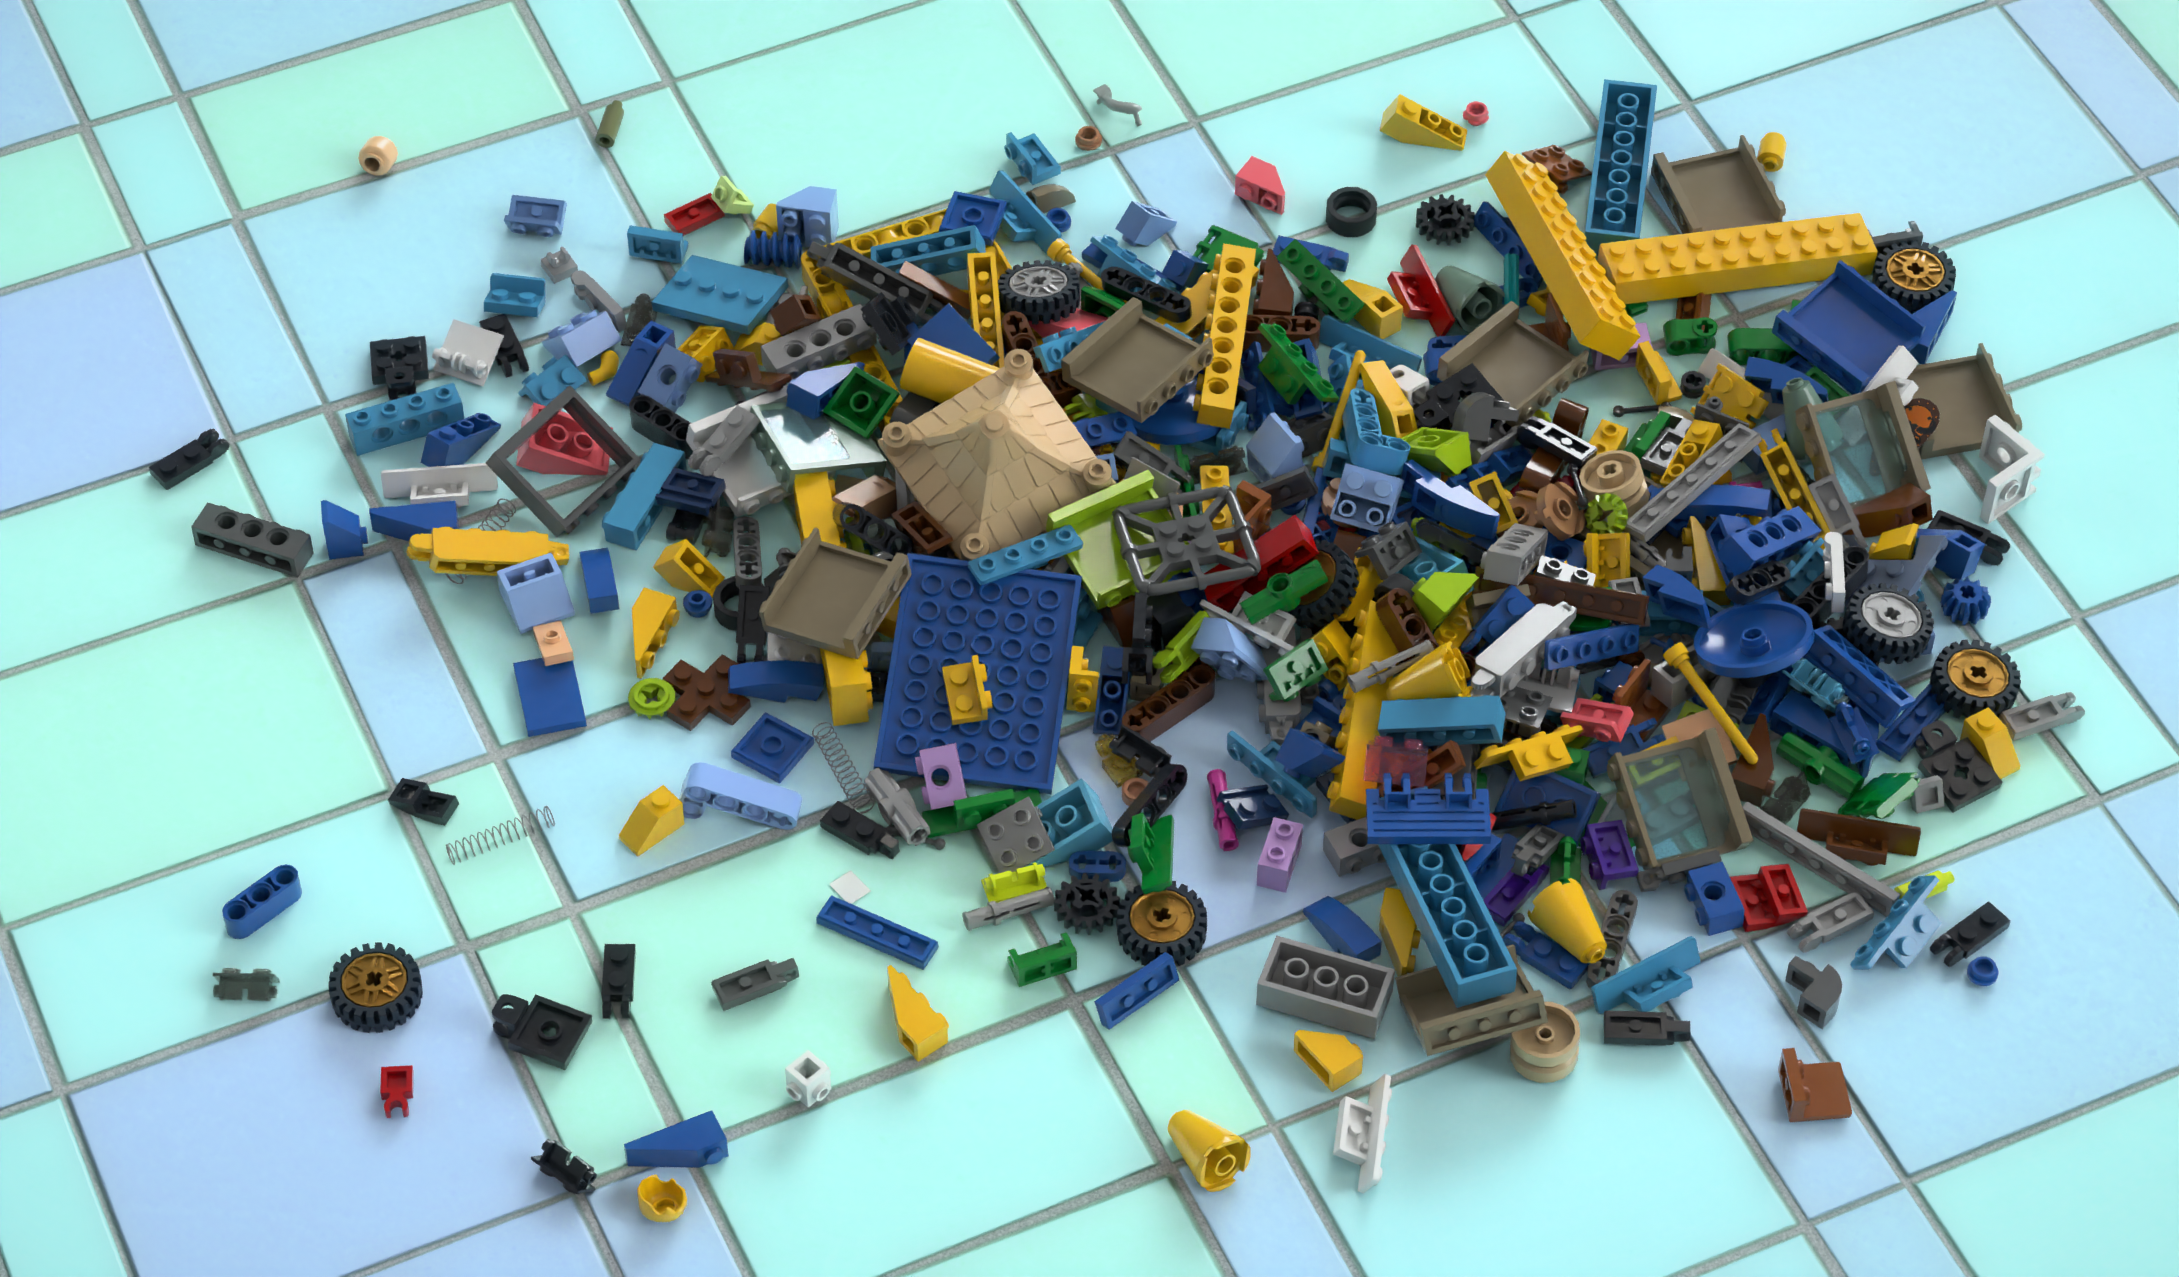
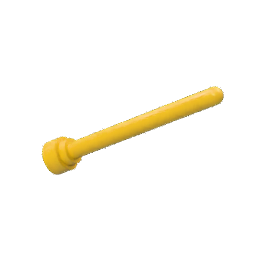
M1059 238L1052 242L1047 250L1048 257L1054 262L1067 265L1071 262H1078L1083 269L1080 276L1093 287L1104 290L1101 278L1072 255L1070 246L1065 241Z
M1358 350L1354 355L1323 451L1314 457L1311 470L1316 472L1317 467L1323 468V461L1330 438L1339 439L1343 427L1342 415L1350 391L1356 388L1361 373L1359 364L1364 363L1366 354L1362 350Z
M1682 642L1669 648L1663 654L1669 666L1680 669L1746 761L1752 765L1758 762V755L1689 663L1690 658L1687 648Z

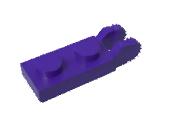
M1543 864L1532 876L1527 873L1519 876L1511 872L1510 869L1483 900L1493 921L1504 927L1546 878L1550 867Z

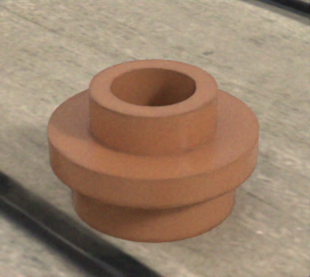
M1084 126L1076 134L1075 143L1082 150H1095L1100 147L1102 136L1097 128Z

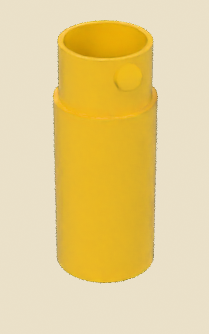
M918 338L904 365L900 388L942 404L988 375L995 373L1000 368Z

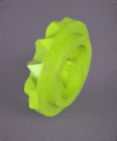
M1610 493L1595 495V498L1588 503L1589 507L1584 514L1587 519L1585 527L1590 529L1592 533L1597 534L1622 533L1628 521V511L1623 500L1617 495ZM1602 510L1613 511L1607 517L1608 522L1598 521L1603 515Z
M659 678L643 679L637 682L629 691L628 701L630 709L635 710L638 717L641 715H647L649 719H651L652 715L662 717L664 712L676 702L675 690L665 680ZM657 696V702L652 700L650 703H647V697L652 699Z

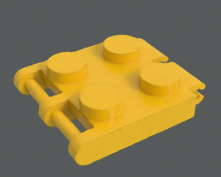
M1718 363L1716 367L1718 371L1710 384L1705 385L1703 388L1705 392L1698 403L1704 405L1711 397H1718L1723 403L1721 413L1749 423V428L1753 429L1756 423L1751 421L1750 417L1753 416L1756 419H1760L1769 404L1767 400L1762 398L1765 392L1726 366ZM1694 406L1690 410L1692 414H1695L1696 407Z

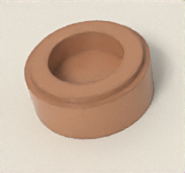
M1142 778L1127 780L1122 786L1123 802L1130 806L1149 782Z

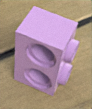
M1273 818L1258 862L1257 886L1286 893L1302 846L1303 824Z

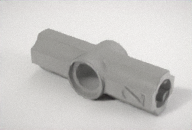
M879 767L870 771L864 780L865 787L876 800L880 813L888 825L893 824L908 845L914 844L917 846L925 842L926 837L930 834V828L917 811L909 791L906 788L901 789L888 771L882 770Z

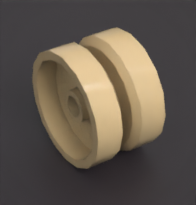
M1613 450L1598 454L1588 460L1581 469L1579 479L1588 503L1595 498V495L1605 493L1617 495L1625 503L1629 519L1649 501L1650 493L1639 458L1631 452ZM1602 510L1603 515L1599 520L1603 521L1613 511Z
M1544 1002L1548 1023L1511 1033L1510 1060L1514 1068L1526 1079L1539 1083L1555 1082L1565 1078L1574 1070L1578 1061L1580 1042L1579 1022L1570 1010L1554 1002Z

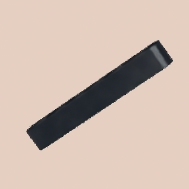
M1850 546L1843 551L1845 601L1867 578L1869 553L1860 546ZM1824 571L1791 603L1808 613L1812 620L1813 628H1817V624L1822 621L1825 622L1834 613L1831 612V600L1825 599V585L1830 583V578H1824ZM1774 673L1757 677L1739 678V681L1745 687L1757 688L1763 685Z

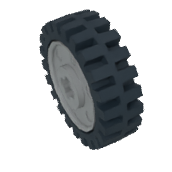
M1040 260L1034 261V264H1030L1029 261L1023 262L1022 267L1017 264L1013 266V270L1007 269L1005 274H1001L1000 280H998L1001 312L1004 315L1011 311L1021 312L1025 315L1028 322L1032 321V324H1039V321L1048 324L1051 319L1055 322L1060 321L1061 317H1069L1070 313H1074L1080 305L1078 274H1076L1074 269L1070 270V266H1062L1060 262H1055L1053 265L1048 260H1045L1044 264H1040Z
M1880 583L1877 588L1875 584H1869L1867 588L1864 586L1858 592L1856 591L1847 606L1842 623L1844 625L1843 631L1847 633V640L1849 642L1854 641L1853 645L1858 650L1863 648L1862 653L1868 657L1869 654L1874 655L1872 660L1878 662L1880 658H1884V663L1891 664L1893 659L1896 664H1902L1904 660L1909 663L1914 658L1917 659L1925 650L1934 628V619L1931 618V611L1926 610V603L1924 601L1918 603L1919 597L1916 594L1909 596V590L1905 588L1901 592L1897 591V585L1891 584L1890 588H1887L1886 583Z

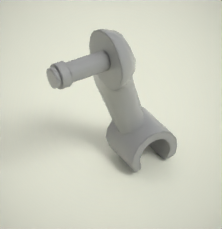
M1106 84L1093 90L1099 98L1097 100L1098 105L1103 103L1112 111L1133 114L1135 124L1137 126L1142 125L1138 114L1142 110L1140 105L1112 99V92Z

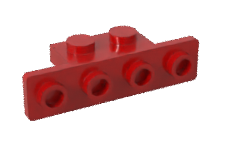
M1411 244L1400 261L1404 273L1391 271L1387 281L1398 303L1403 306V313L1406 318L1429 320L1437 337L1446 336L1454 324L1455 318L1418 246Z

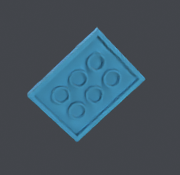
M691 255L651 302L652 309L656 312L716 327H724V329L749 335L789 287L788 278Z

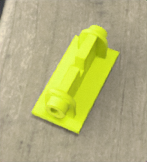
M1036 862L1030 866L1018 868L1014 872L1010 870L994 875L991 873L988 874L987 878L981 880L988 902L995 901L996 903L1047 887L1043 877L1045 876L1043 864L1037 865Z

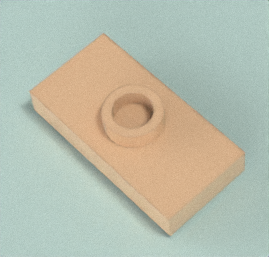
M561 621L533 627L534 637L545 666L574 660L573 650Z

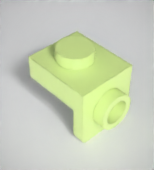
M720 176L711 198L724 213L733 215L738 213L750 214L754 204L726 176Z

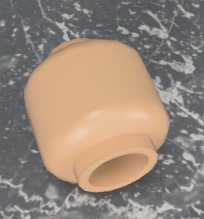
M374 136L360 150L359 163L369 174L374 176L384 175L388 173L397 160V147L386 137Z

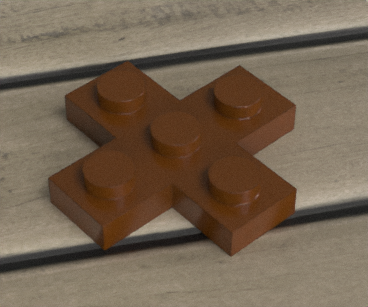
M722 654L705 672H702L685 661L680 660L662 678L672 685L677 694L681 695L667 710L668 718L692 731L710 712L733 726L751 707L750 699L743 695L728 693V669L730 666L738 665L739 663Z

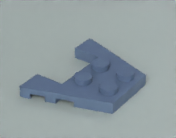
M1842 535L1849 547L1859 546L1855 535ZM1920 535L1913 560L1869 559L1867 578L1844 602L1846 609L1853 594L1864 586L1867 588L1869 584H1875L1877 588L1880 583H1886L1887 588H1890L1891 584L1898 586L1897 591L1901 592L1905 588L1909 590V596L1916 594L1922 585L1921 579L1927 570H1932L1936 564V556L1940 550L1944 551L1948 545L1946 536Z

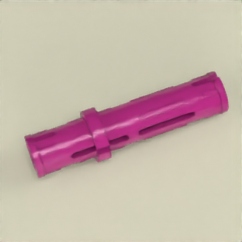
M1215 769L1207 774L1214 809L1213 826L1218 831L1220 848L1224 851H1232L1239 845L1235 824L1223 810L1225 805L1222 802L1218 803L1216 800L1221 791L1228 790L1226 773L1221 769Z

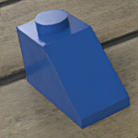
M327 500L321 501L322 524L329 560L364 556L363 544H368L366 526L361 527L359 515Z
M1290 727L1275 760L1285 766L1283 771L1293 777L1300 778L1301 774L1310 778H1315L1341 764L1345 756L1313 736Z

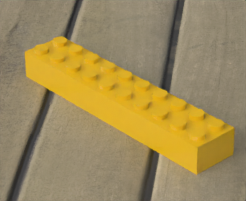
M1504 151L1485 176L1578 342L1620 361L1641 337L1635 327V321L1627 314L1625 310L1626 305L1615 293V286L1608 281L1605 269L1595 258L1596 253L1588 246L1585 241L1587 239L1586 236L1576 225L1577 220L1569 213L1566 208L1567 203L1558 194V187L1547 175L1548 170L1538 162L1533 164L1527 161L1520 154L1513 155Z
M1854 213L1601 243L1597 261L1605 269L1608 281L1615 286V293L1624 304L1697 296L1700 292L1706 295L1826 280L1835 272L1839 260L1853 267L1861 276L1871 275L1878 251L1861 214Z
M827 471L795 474L793 486L795 513L801 545L804 539L810 536L813 529L818 528L821 541L847 548L846 542L840 541V538H844L843 528L839 527L833 520V510L837 506V503L832 500V497L836 496L834 479H828ZM820 648L833 726L869 722L868 710L873 709V699L871 691L867 692V690H872L870 672L867 669L864 670V668L868 667L866 650H863L857 660Z

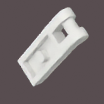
M1829 532L1825 535V549L1823 550V560L1825 561L1824 578H1830V583L1825 585V599L1831 600V612H1843L1845 579L1842 536L1837 532Z

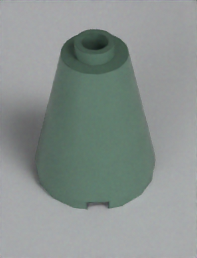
M1455 266L1442 268L1435 278L1454 318L1465 331L1471 333L1504 307L1502 300L1503 297L1505 298V293L1497 284Z
M1798 377L1789 380L1782 393L1787 445L1792 451L1795 460H1805V441L1801 430L1797 427L1795 411L1810 403L1817 405L1823 402L1810 381ZM1828 412L1816 417L1829 453L1841 445L1840 439L1844 440V437Z

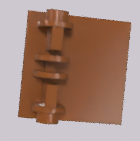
M1556 145L1522 152L1527 161L1533 164L1538 162L1548 170L1547 175L1558 187V194L1566 193L1569 187L1567 181L1592 175V172L1585 168L1584 163L1572 159L1565 154L1563 148Z

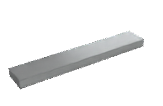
M1740 423L1737 424L1630 517L1624 531L1646 543L1762 441L1760 433Z
M1746 802L1742 806L1751 834L1848 894L1857 891L1871 908L1886 917L1890 914V909L1899 900L1900 893L1751 803Z

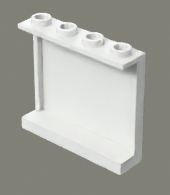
M787 385L783 386L784 388L779 391L767 392L740 403L738 406L750 412L751 405L787 402ZM736 405L689 424L686 441L693 452L695 449L701 448ZM795 410L762 413L791 462L806 463L828 460ZM751 434L748 435L724 464L722 463L714 471V474L711 475L712 477L724 479L726 488L722 496L736 517L746 513L753 514L763 506L770 503L777 504L785 497L794 494V488L792 493L787 494L781 483H778L775 473L767 465L762 452L757 449L756 442ZM836 470L827 471L829 480L835 477Z

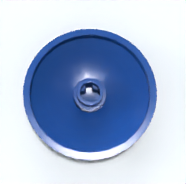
M1194 376L1191 382L1186 383L1176 392L1173 398L1168 399L1158 408L1154 415H1150L1143 423L1131 418L1137 432L1136 436L1144 441L1163 445H1182L1202 441L1218 434L1222 427L1196 423L1198 411H1193L1195 394L1201 393V391L1196 390L1198 376Z
M1774 600L1752 601L1745 605L1729 607L1710 617L1712 626L1709 629L1700 626L1695 634L1694 648L1698 662L1714 674L1733 678L1757 677L1782 670L1801 659L1813 644L1814 630L1808 613L1794 604Z

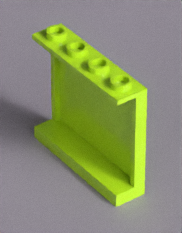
M1149 469L1048 514L1047 532L1071 525L1083 541V548L1065 554L1063 557L1074 574L1082 576L1081 585L1098 610L1105 606H1115L1123 598L1132 594L1135 596V592L1139 593L1132 579L1127 561L1122 558L1120 553L1121 544L1113 523L1112 512L1120 505L1124 506L1130 503L1159 498L1152 488L1154 477ZM1166 508L1134 514L1154 523L1173 520ZM1127 526L1132 543L1136 546L1154 543L1153 536ZM1183 541L1185 545H1189L1188 541ZM1159 555L1138 559L1145 579H1149L1162 563ZM1191 569L1171 571L1161 583L1167 582L1172 576L1182 571L1187 573Z

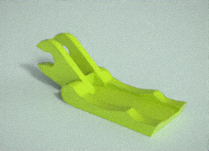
M1089 394L1076 395L1071 400L1073 404L1065 407L1067 416L1077 411L1081 412L1072 416L1074 419L1071 421L1072 423L1084 418H1094L1109 414L1097 407L1096 398Z

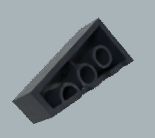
M1178 592L1147 598V605H1153L1152 623H1147L1152 624V641L1150 646L1156 653L1165 650V647L1195 616L1192 607L1185 605Z

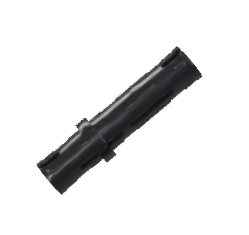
M1574 799L1555 803L1543 801L1539 805L1492 812L1497 818L1491 832L1539 823L1550 825L1552 821L1577 818L1576 803Z

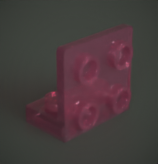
M1375 735L1374 740H1369L1367 744L1364 781L1383 783V773H1390L1392 784H1401L1402 774L1410 773V785L1424 787L1429 746L1423 745V740L1406 738L1404 743L1393 742V737Z

